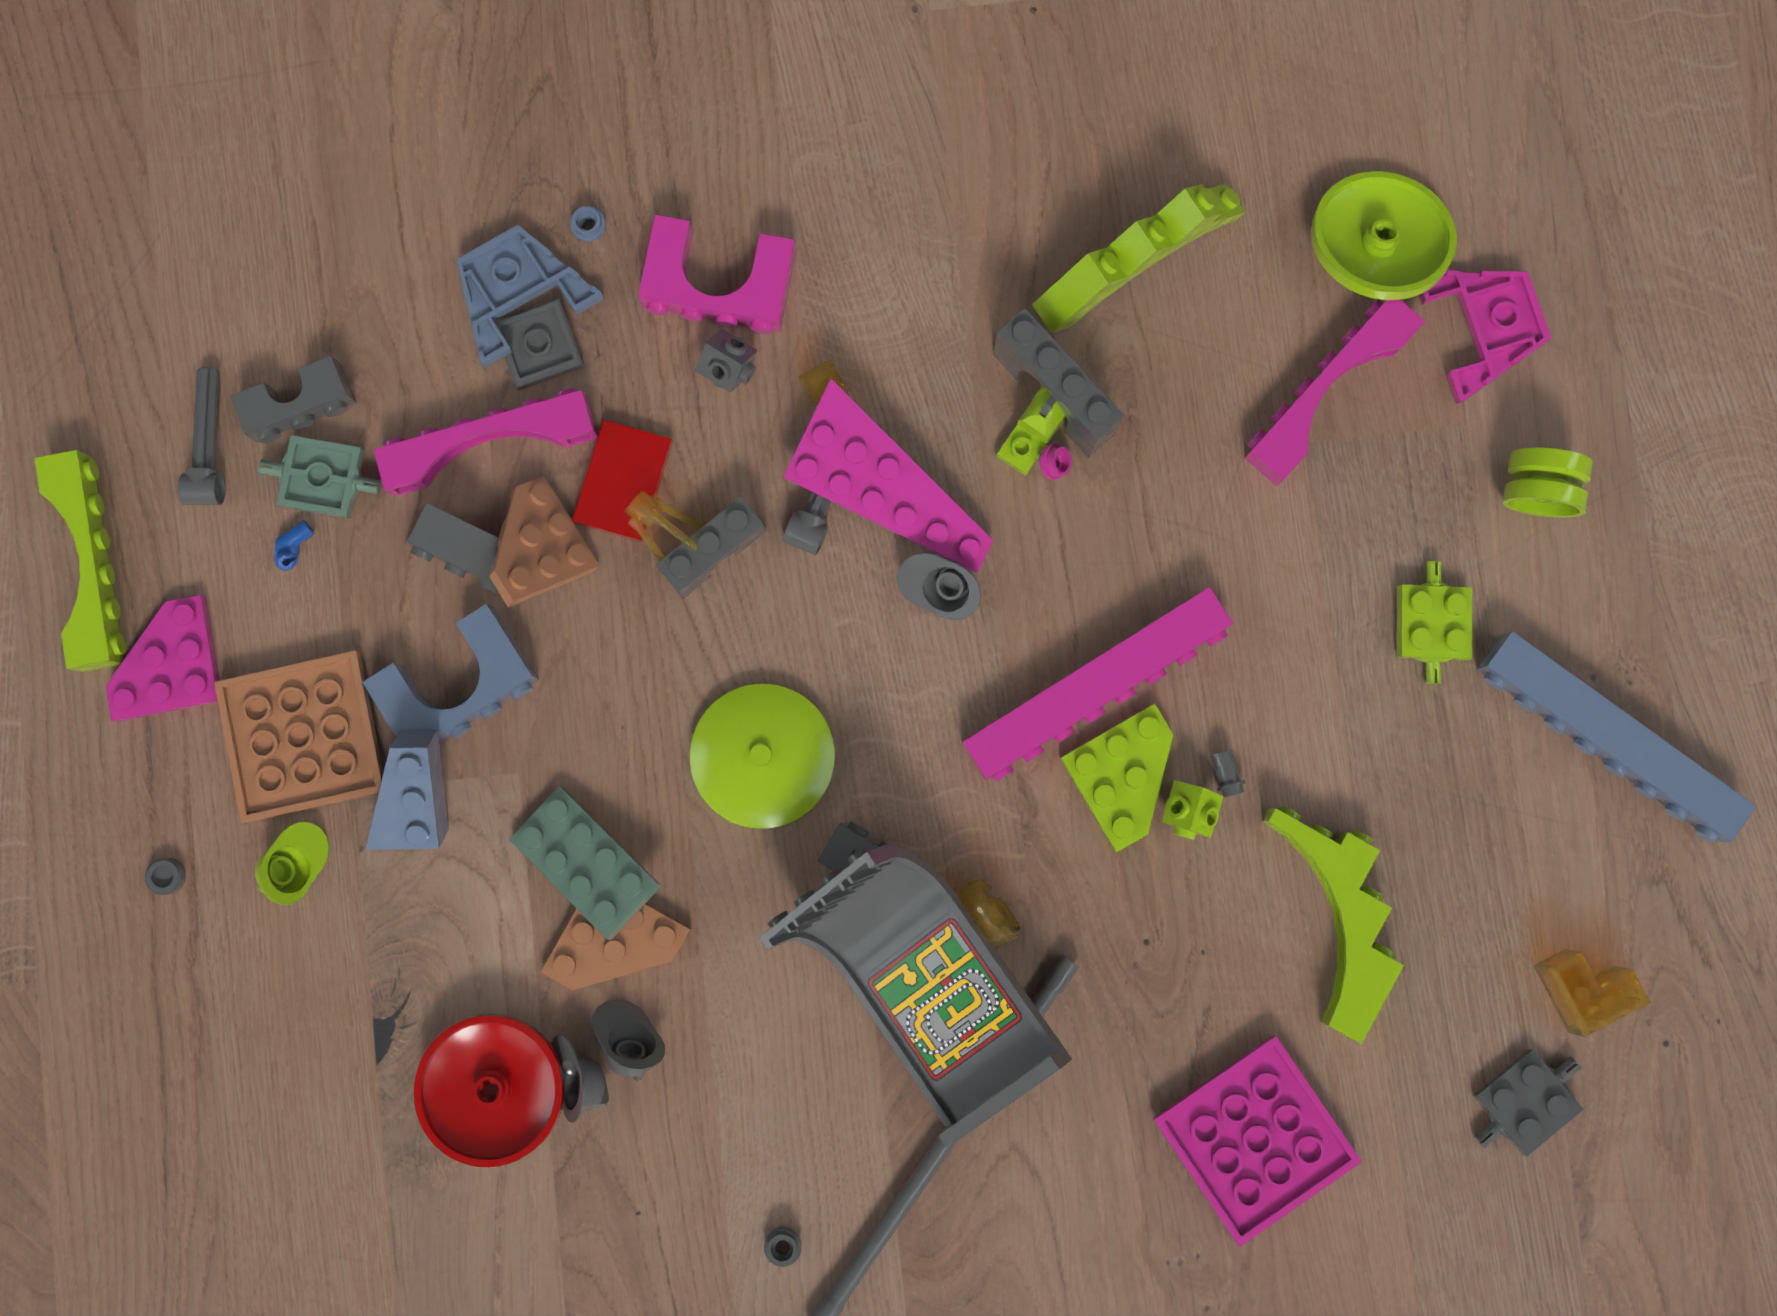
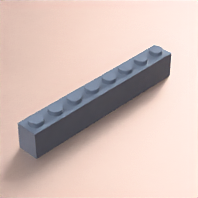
M1513 631L1505 633L1498 638L1476 669L1484 675L1483 680L1489 686L1498 691L1503 689L1515 697L1513 702L1518 707L1530 713L1536 712L1544 718L1543 724L1555 733H1565L1575 740L1573 745L1579 751L1589 756L1594 754L1605 762L1603 767L1607 771L1620 778L1625 776L1635 784L1633 788L1636 792L1648 799L1653 800L1655 798L1665 805L1664 811L1668 815L1682 822L1686 820L1696 828L1694 830L1695 834L1709 843L1732 842L1757 807Z

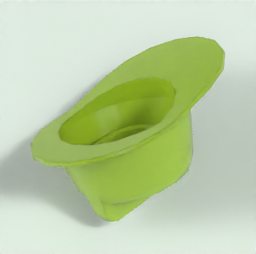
M297 822L289 825L279 834L271 847L258 858L255 866L257 889L264 893L270 901L279 905H291L299 901L306 894L328 859L329 844L327 836L322 829L311 822Z

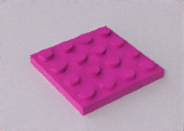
M1275 1035L1267 1038L1153 1117V1120L1239 1247L1362 1162Z

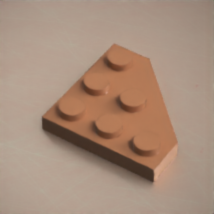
M545 476L518 485L513 489L508 501L507 516L502 524L497 544L496 559L492 564L489 575L508 608L588 575L600 566Z
M645 903L612 940H608L576 908L540 973L573 991L674 961L691 928Z

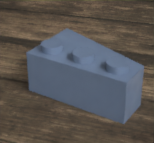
M401 730L389 748L365 850L440 848L449 827L438 730Z

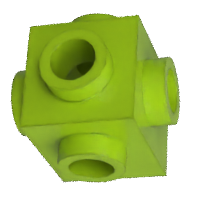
M1174 780L1169 799L1165 804L1161 822L1175 827L1173 834L1186 839L1195 840L1196 834L1211 838L1214 827L1219 819V810L1224 796L1200 786Z

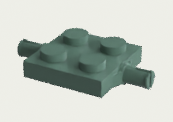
M290 436L288 450L281 463L261 459L259 465L263 467L258 466L259 474L278 477L280 488L276 505L283 508L340 518H351L354 499L359 491L379 495L381 489L378 487H382L380 479L362 477L361 465L365 450L361 447L305 437Z

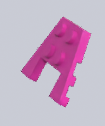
M1447 270L1436 285L1419 295L1422 305L1458 295L1481 362L1452 370L1446 374L1456 405L1464 402L1551 339L1528 272L1481 271L1480 273H1462L1460 270Z

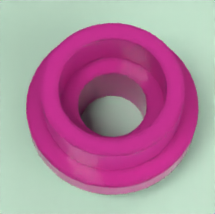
M1056 443L1048 444L1043 448L1039 458V465L1043 475L1053 480L1061 478L1070 471L1072 458L1067 448Z

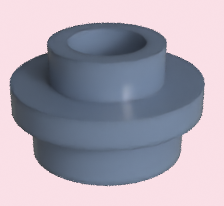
M584 206L572 214L570 228L574 236L579 240L592 242L603 235L606 221L603 214L597 208ZM586 221H593L594 227L592 229H583V224Z

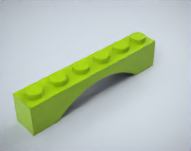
M79 450L34 458L39 492L54 505L65 519L74 537L79 556L80 580L77 599L71 616L61 632L66 669L86 672L121 665L124 660L123 654L126 652V642L119 631L118 619L121 616V609L117 599L114 598L112 586L115 583V572L108 560L107 549L110 547V539L107 531L103 528L102 514L105 512V506L97 489L96 480L99 479L97 463L93 457Z

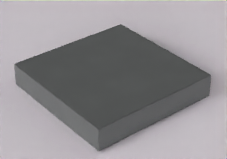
M560 299L494 322L512 353L505 356L518 391L585 367Z

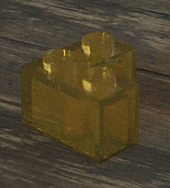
M1565 949L1533 966L1567 1031L1572 1034L1585 1037L1651 1003L1633 969L1614 966L1594 976L1582 952Z

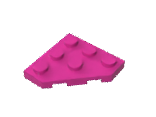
M197 595L166 601L106 684L111 721L120 722L218 702L214 682L220 680L205 596Z

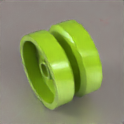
M1531 447L1516 449L1510 453L1507 470L1508 474L1515 480L1505 484L1503 505L1511 510L1536 516L1555 518L1582 516L1586 514L1589 495L1580 486L1591 482L1593 460L1577 452L1556 448Z

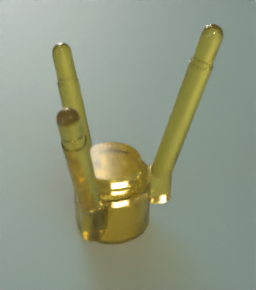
M643 490L625 510L632 518L628 524L639 533L659 562L665 557L644 528V524L651 528L657 522L694 551L698 550V545L665 519L662 514L664 511L698 530L704 525L666 504L655 494L650 496Z

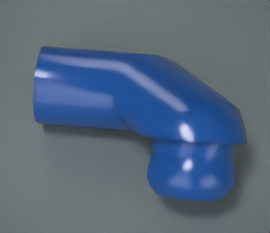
M305 520L276 539L274 563L280 570L289 571L295 567L298 561L300 544L314 535V531Z

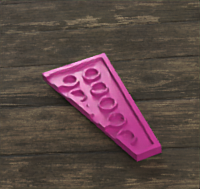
M830 379L783 477L952 561L962 563L967 568L978 573L993 543V539Z

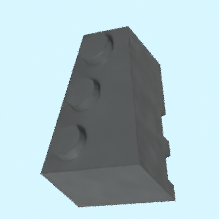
M426 503L405 544L412 547L410 553L429 562L432 557H435L446 563L445 570L462 578L465 577L466 573L480 579L477 584L478 586L492 593H498L489 575L492 564L496 559L499 538Z

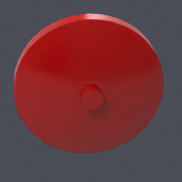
M497 1014L479 1015L449 1027L427 1048L415 1075L414 1106L424 1133L443 1154L469 1166L499 1167L527 1156L550 1135L563 1108L565 1097L564 1073L555 1049L536 1028L510 1016Z

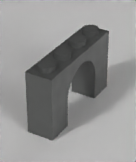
M1026 308L1021 310L997 332L993 355L1016 380L1027 372L1051 394L1067 418L1068 425L1065 433L1088 458L1115 435L1125 415Z

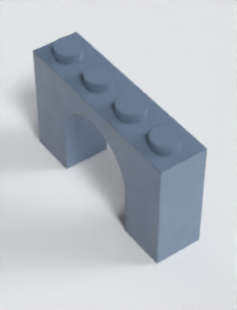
M485 604L456 622L457 627L474 652L480 669L478 685L471 697L463 704L445 710L432 707L424 700L404 666L394 662L362 682L396 737L401 730H438L439 743L450 736L456 739L472 729L470 723L481 716L483 719L494 716L503 709L501 706L503 702L511 697L515 700L520 699L534 689L532 684L538 681L539 678L495 608Z

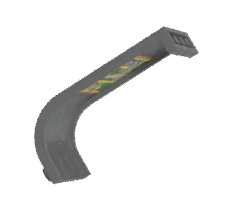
M883 845L870 851L867 847H863L847 859L851 865L841 871L838 868L826 875L820 881L823 887L816 893L810 890L795 900L794 904L797 908L788 914L787 911H784L770 920L767 924L771 929L759 938L767 950L790 941L807 944L822 953L834 964L947 1129L938 1136L946 1148H948L1060 1070L1072 1058L947 881L924 859L904 847Z

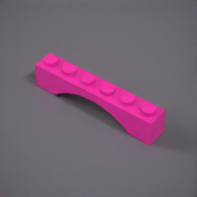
M1377 299L1364 314L1369 319L1360 329L1355 324L1341 339V342L1346 346L1338 355L1331 351L1317 366L1322 371L1321 374L1314 381L1308 376L1294 392L1299 397L1291 407L1284 403L1272 416L1271 420L1276 424L1269 432L1266 433L1261 429L1247 444L1252 451L1245 459L1273 484L1278 486L1307 455L1308 435L1312 418L1321 397L1329 386L1341 375L1356 366L1376 359L1393 357L1424 324L1425 320L1403 301L1386 300L1382 302L1380 299Z
M574 388L564 389L557 392L555 398L544 401L540 398L529 399L522 402L520 408L509 411L507 408L494 409L489 411L485 418L473 420V418L459 419L453 422V427L443 430L428 428L418 432V437L408 440L393 438L383 443V447L373 449L383 488L393 497L427 488L438 473L454 458L472 447L491 440L507 437H530L549 441L567 448L598 439L588 398L582 390L576 391Z

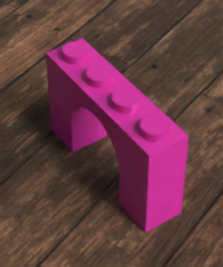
M654 215L638 298L642 306L646 307V311L656 315H667V311L679 313L682 318L695 322L702 321V318L716 320V324L728 328H735L737 324L751 326L750 329L752 331L762 334H771L772 330L781 332L797 252L794 239L759 233L753 269L746 283L731 294L711 296L696 290L687 280L686 269L694 233L690 221Z

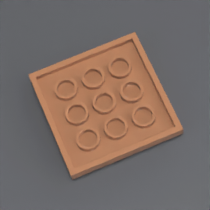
M349 651L214 682L241 824L379 794L384 771L369 695L362 683L365 681L360 651Z

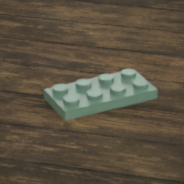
M560 786L509 839L608 940H612L662 886Z

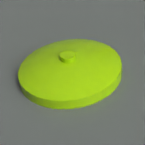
M1362 172L1337 182L1322 197L1311 226V239L1315 254L1328 274L1349 290L1380 300L1407 299L1431 289L1446 273L1454 258L1457 245V233L1453 218L1440 198L1416 180L1391 172Z
M774 684L746 685L721 696L705 711L699 720L690 746L691 773L702 798L723 818L749 828L770 829L781 827L805 816L824 796L831 782L835 766L834 741L830 728L822 714L801 694Z

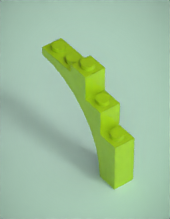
M1203 184L1185 188L1155 216L1137 220L1107 248L1086 254L1040 296L1032 306L1051 334L1071 327L1109 295L1161 259L1200 236L1240 218L1245 213V210L1240 205L1238 194L1228 187L1227 184L1212 188H1205Z
M1281 806L1280 810L1276 808L1268 809L1262 822L1285 837L1306 859L1321 882L1333 913L1337 934V971L1332 995L1321 1022L1351 1040L1362 1044L1404 965L1394 960L1396 953L1378 943L1375 944L1374 948L1371 947L1392 907L1382 902L1385 896L1367 886H1364L1363 890H1360V887L1381 850L1371 845L1373 841L1371 837L1358 830L1353 829L1352 833L1339 832L1335 841L1331 840L1334 835L1332 832L1317 824H1314L1312 828L1299 821L1302 817L1300 814L1285 806Z

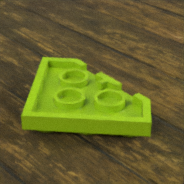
M1156 704L1149 706L1060 758L1115 853L1149 833L1173 739V733Z

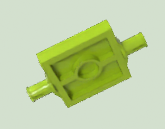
M1441 561L1426 562V583L1397 586L1396 658H1414L1426 663L1425 684L1432 685L1442 684L1441 663L1449 660H1472V588L1452 587L1441 583Z

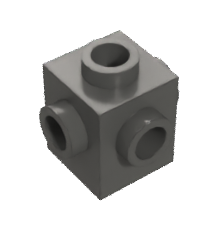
M721 329L705 343L695 371L711 380L716 386L732 392L741 383L746 385L752 378L756 370L753 361L758 350L748 345L742 338L733 336Z

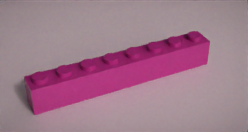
M1209 587L963 741L962 745L984 780L992 776L995 782L1014 771L1010 765L1021 757L1024 758L1026 763L1045 751L1041 745L1048 740L1054 738L1059 743L1076 732L1072 727L1075 723L1084 718L1087 724L1105 714L1106 711L1103 706L1113 699L1116 700L1118 705L1137 694L1133 688L1137 684L1146 680L1148 685H1151L1167 675L1164 667L1175 660L1181 666L1198 655L1195 648L1202 643L1207 642L1209 647L1227 637L1228 634L1225 629L1234 623Z

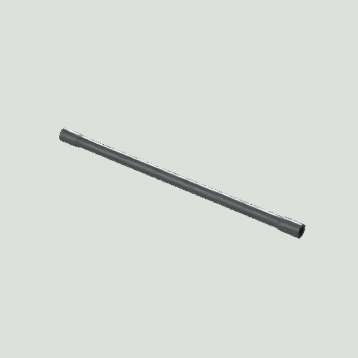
M1062 954L1032 999L1033 1004L1042 1017L1056 997L1064 991L1079 969L1078 965ZM944 1126L940 1134L947 1129L946 1126ZM939 1136L935 1139L830 1293L824 1296L811 1316L840 1315L850 1295L956 1142L946 1148Z

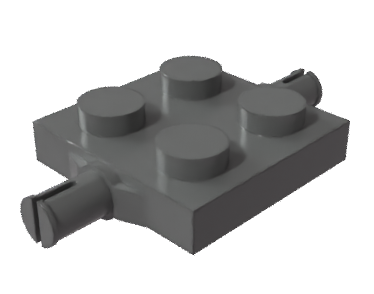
M1533 1049L1526 1051L1473 1095L1485 1109L1491 1122L1478 1134H1475L1474 1138L1480 1141L1478 1143L1483 1148H1486L1492 1141L1502 1135L1511 1140L1523 1156L1527 1157L1584 1110L1570 1094L1565 1083L1578 1070L1582 1069L1581 1066L1576 1064L1577 1061L1570 1056L1554 1070L1547 1066Z

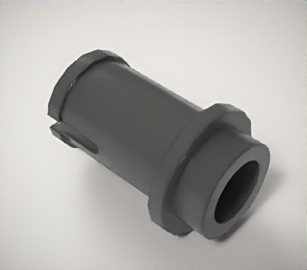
M1233 750L1223 751L1210 756L1220 785L1217 791H1221L1224 798L1244 792L1243 785L1246 784L1245 780L1241 781L1232 754Z

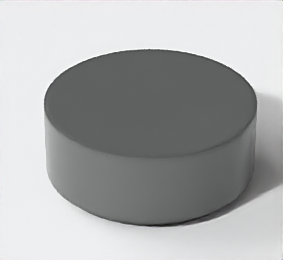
M172 858L155 860L148 866L145 873L147 887L153 893L159 895H169L178 892L186 880L184 866Z

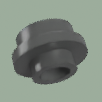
M777 1228L765 1240V1255L776 1266H789L800 1256L801 1240L793 1230ZM780 1240H785L789 1243L790 1249L784 1253L780 1252L776 1247V1243Z

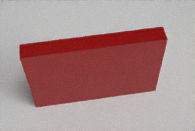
M603 419L572 521L576 524L643 542L673 440Z

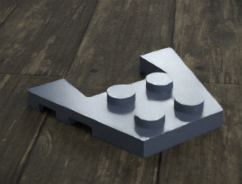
M519 225L456 259L479 360L483 368L512 353L509 345L493 321L549 289L557 286L575 315L582 313L603 300L600 290L584 281L580 274L553 256L549 249Z

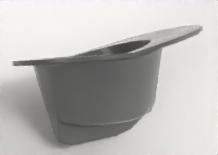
M925 552L908 557L898 569V588L905 599L940 617L949 620H963L972 615L979 606L981 598L980 585L975 576L962 563L950 561L941 556Z
M610 1000L596 1008L592 1015L591 1026L596 1038L605 1050V1059L610 1069L616 1074L633 1077L636 1081L641 1080L645 1072L659 1064L665 1056V1044L661 1036L657 1033L646 1014L629 1001Z
M559 1034L554 1037L551 1045L559 1057L565 1079L563 1111L566 1119L574 1123L579 1119L582 1112L607 1105L609 1095L606 1078L599 1063L588 1058L577 1057L571 1041L566 1036Z

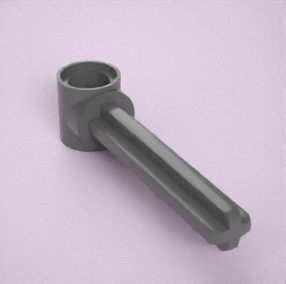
M202 367L197 370L192 468L186 469V473H182L178 481V494L183 505H222L225 500L226 486L224 477L219 471L214 470L219 372L214 368Z
M812 492L804 511L798 510V512L793 513L785 530L783 542L817 555L828 531L827 522L823 519L831 501Z

